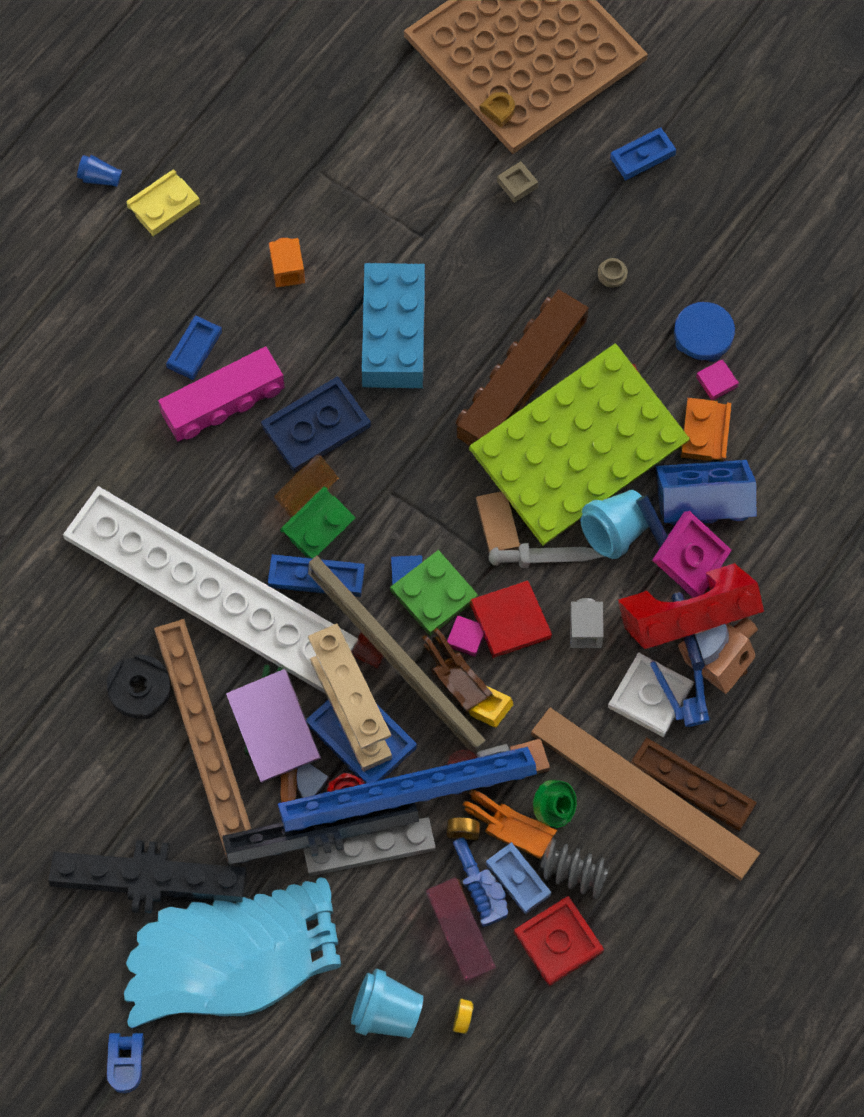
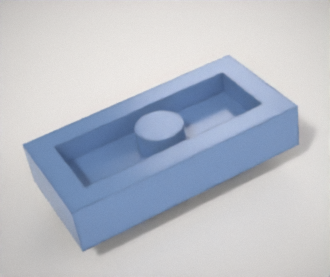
M512 842L486 860L487 867L525 915L551 896V891Z

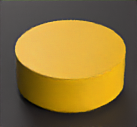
M460 999L454 1020V1032L467 1033L473 1011L472 1001Z

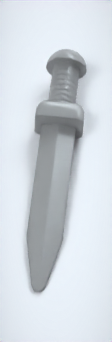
M528 543L521 544L518 550L501 551L496 547L489 553V561L495 566L504 562H519L521 568H529L530 563L583 562L605 557L592 548H529Z

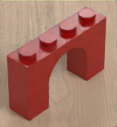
M734 563L706 572L710 591L698 597L676 602H662L656 600L648 591H644L619 599L618 604L624 628L644 649H648L764 612L758 582Z

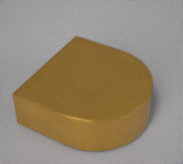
M496 92L480 105V111L502 128L514 115L515 101L507 93Z
M452 818L448 820V838L459 839L464 837L468 840L479 839L480 823L469 818Z

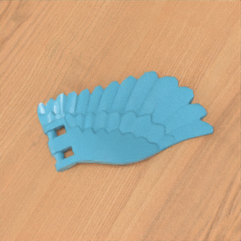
M320 877L316 883L305 881L302 886L289 885L286 891L274 890L272 897L265 894H256L254 900L243 897V903L236 902L235 904L229 901L214 900L213 906L202 902H191L187 909L167 907L158 911V921L146 924L137 932V942L139 945L130 952L126 962L129 971L136 974L124 991L125 1001L127 1003H135L129 1014L128 1026L133 1029L150 1021L178 1013L210 1014L216 1016H245L272 1006L301 986L313 975L341 967L340 955L336 954L335 949L338 940L335 924L331 922L330 915L333 914V907L331 903V890L327 880ZM318 919L319 925L308 931L306 922ZM322 950L323 957L312 962L311 953Z

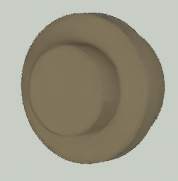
M607 259L598 268V278L607 287H619L627 279V267L619 259Z

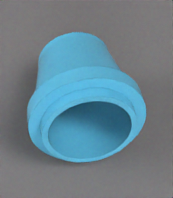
M628 490L602 501L593 500L582 508L581 527L589 544L599 554L611 559L621 557L628 551L629 545L649 527L636 503V500L642 497L638 492Z
M375 969L372 974L367 973L362 982L354 1005L351 1024L356 1025L355 1032L362 1035L376 1033L410 1038L420 1016L423 995L386 976V971Z

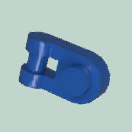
M120 1033L109 1034L107 1078L111 1087L119 1093H130L140 1084L144 1048L143 1033H133L132 1037H120ZM120 1050H131V1058H119Z

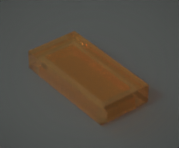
M316 455L274 497L292 518L324 486L328 489L339 477L321 455Z

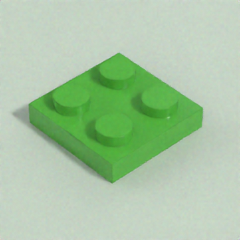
M439 550L390 587L392 594L429 636L434 634L432 630L443 627L470 606L471 599L478 597L474 589Z

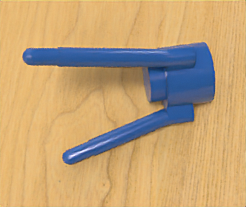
M652 661L650 666L674 709L676 720L684 719L685 727L708 723L710 719L705 702L702 670H694L696 697L683 700V707H680L655 661Z

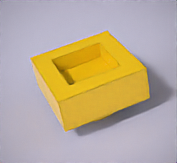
M488 687L493 695L469 710V714L496 728L513 706V701L511 697Z

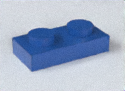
M660 127L611 152L610 159L626 181L675 156L676 148Z

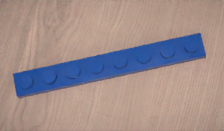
M524 747L278 803L285 832L303 830L309 826L334 823L340 819L364 816L370 812L383 809H394L401 805L418 801H429L433 798L449 794H460L466 790L479 787H490L501 782L521 780L527 776L537 774L536 763L529 748Z

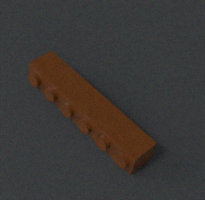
M559 289L552 298L548 296L541 305V313L536 320L532 318L525 326L522 339L519 342L514 341L508 349L507 359L502 365L498 363L494 367L489 377L491 380L486 387L481 386L476 391L472 400L474 403L468 410H462L455 422L457 425V438L471 445L520 411L587 322L589 307Z

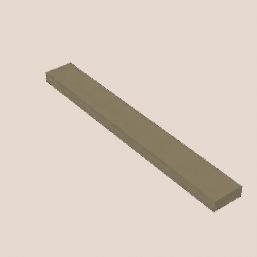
M318 556L314 557L308 565V574L465 747L474 755L481 751L486 741L324 562Z

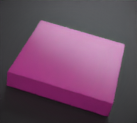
M686 511L682 514L652 561L694 598L703 595L709 586L706 572L721 568L732 550L694 514Z

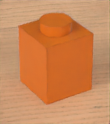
M280 238L275 242H269L276 288L305 283L299 239Z

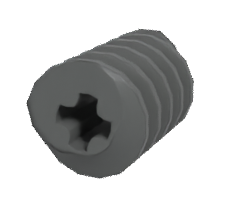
M552 839L544 853L538 873L544 869L545 880H549L555 873L556 884L561 885L568 878V888L571 890L580 883V892L582 894H586L592 887L593 898L597 899L603 889L610 866L607 869L605 868V859L603 857L596 864H593L592 853L590 852L583 860L580 859L579 848H576L569 855L568 844L566 843L559 850H556V839Z

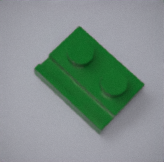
M324 486L280 531L284 532L290 538L289 540L307 558L313 559L356 517L335 496H332Z

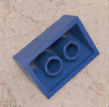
M747 460L655 466L660 512L664 523L676 525L682 514L686 511H690L703 523H713L718 519L728 518L734 521H743L748 519V517L757 516L756 480Z

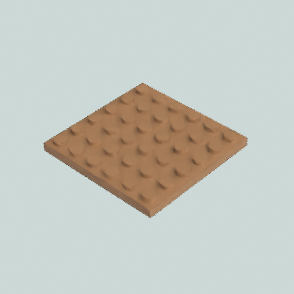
M448 0L404 30V37L512 154L647 60L648 55L596 0ZM496 92L507 93L515 101L514 115L502 128L480 111V105Z

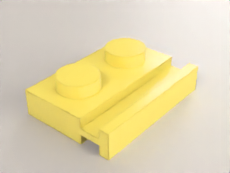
M174 169L126 201L127 207L135 213L137 219L152 236L200 204L199 197L182 178L180 179Z

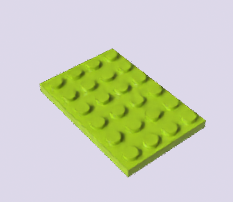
M615 343L471 444L469 450L542 546H544L579 521L582 516V508L593 500L602 501L614 496L685 445L690 438Z

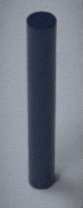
M647 495L638 498L636 503L659 548H661L668 536Z
M679 592L671 596L672 602L685 600L683 594ZM696 634L683 637L692 668L698 671L705 667V663L695 636Z

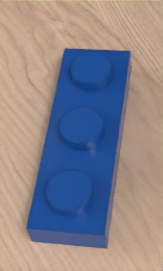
M272 554L268 578L269 587L325 593L308 574V565L312 558ZM322 560L355 597H361L365 564Z

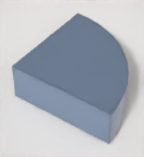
M726 624L695 635L705 665L715 661L725 644L729 641Z
M310 763L299 767L297 770V785L302 798L318 795L329 781L327 775Z

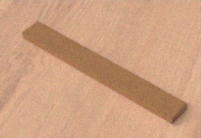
M182 619L156 627L154 630L225 852L222 836L250 830L251 826L186 623Z
M551 707L531 731L533 737L536 739L541 738L543 744L741 881L759 857L760 853Z

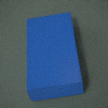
M195 315L166 363L167 368L194 380L220 337L222 327Z

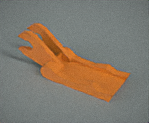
M470 791L469 794L472 795V800L495 813L492 817L473 803L468 801L463 803V806L466 807V812L489 824L485 830L488 835L507 844L512 842L516 848L539 859L542 858L549 842L557 831L556 829L524 816L505 804H500L499 806L479 791Z

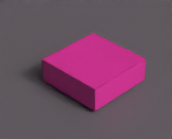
M723 359L701 370L696 375L697 380L712 401L736 389L739 384Z
M457 615L447 642L452 649L476 657L484 633L478 622Z

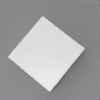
M638 652L609 702L608 708L664 737L675 718V712L650 666V663L654 660ZM656 662L681 707L694 682Z

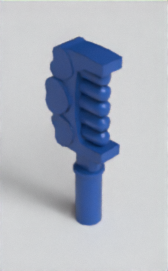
M464 837L455 840L453 845L464 867L463 870L466 871L468 878L463 880V885L471 892L470 896L474 899V904L477 905L482 927L507 918L506 895L501 883L496 882V878L491 875L490 870L479 871L478 863L475 862Z

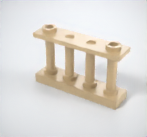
M336 623L309 635L308 639L316 656L310 658L311 664L363 772L391 760L392 754L385 739L391 737V733L338 624Z

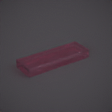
M456 877L426 890L427 897L464 980H470L496 968Z

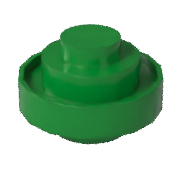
M554 779L545 781L540 785L533 800V809L537 820L546 826L555 828L569 823L575 814L577 806L573 787L567 782Z

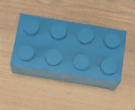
M365 263L362 387L423 388L425 264Z

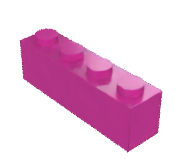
M265 346L159 399L160 412L177 442L184 438L191 439L198 435L202 429L210 425H219L228 416L238 411H247L256 402L278 395L285 388L284 377Z

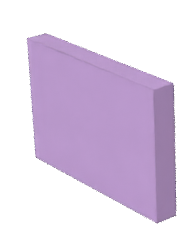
M285 669L226 693L260 782L263 783L321 759Z

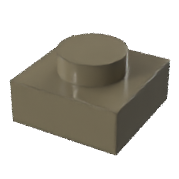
M521 161L497 176L498 184L514 203L538 188V181Z

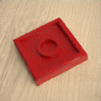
M529 581L473 598L470 601V606L484 633L483 636L493 658L551 639L552 633Z
M569 896L515 928L513 932L548 986H551L604 952V948Z

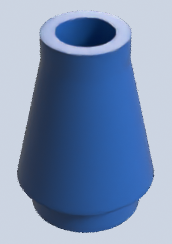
M83 155L76 178L82 179L83 183L118 187L122 170L107 164L93 155H90V157Z

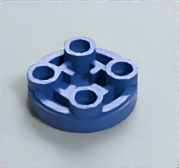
M710 302L691 304L684 308L676 319L674 328L676 348L692 358L708 360L710 362L718 361L733 343L735 335L734 321L730 314L717 304Z

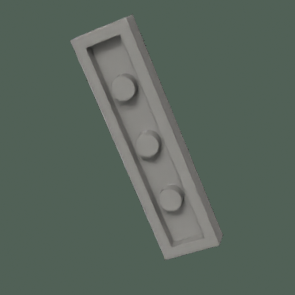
M427 817L404 827H393L377 831L373 834H362L342 840L344 850L337 851L335 844L330 845L331 853L325 854L323 847H319L318 856L312 857L309 848L304 849L310 877L436 851L430 819Z

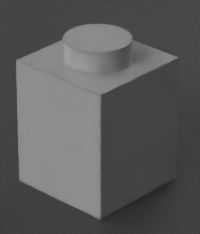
M582 598L577 600V602H571L570 648H602L604 637L603 602H595L591 598Z

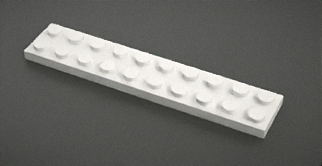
M98 486L64 532L65 540L325 693L310 661V658L316 656L308 636L334 624ZM340 628L351 652H353L359 643L358 638Z

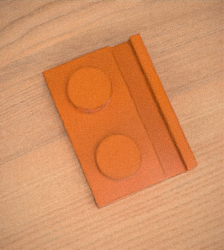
M687 399L684 432L690 440L682 446L681 458L706 461L713 459L720 460V462L726 460L732 403L721 404L718 401Z

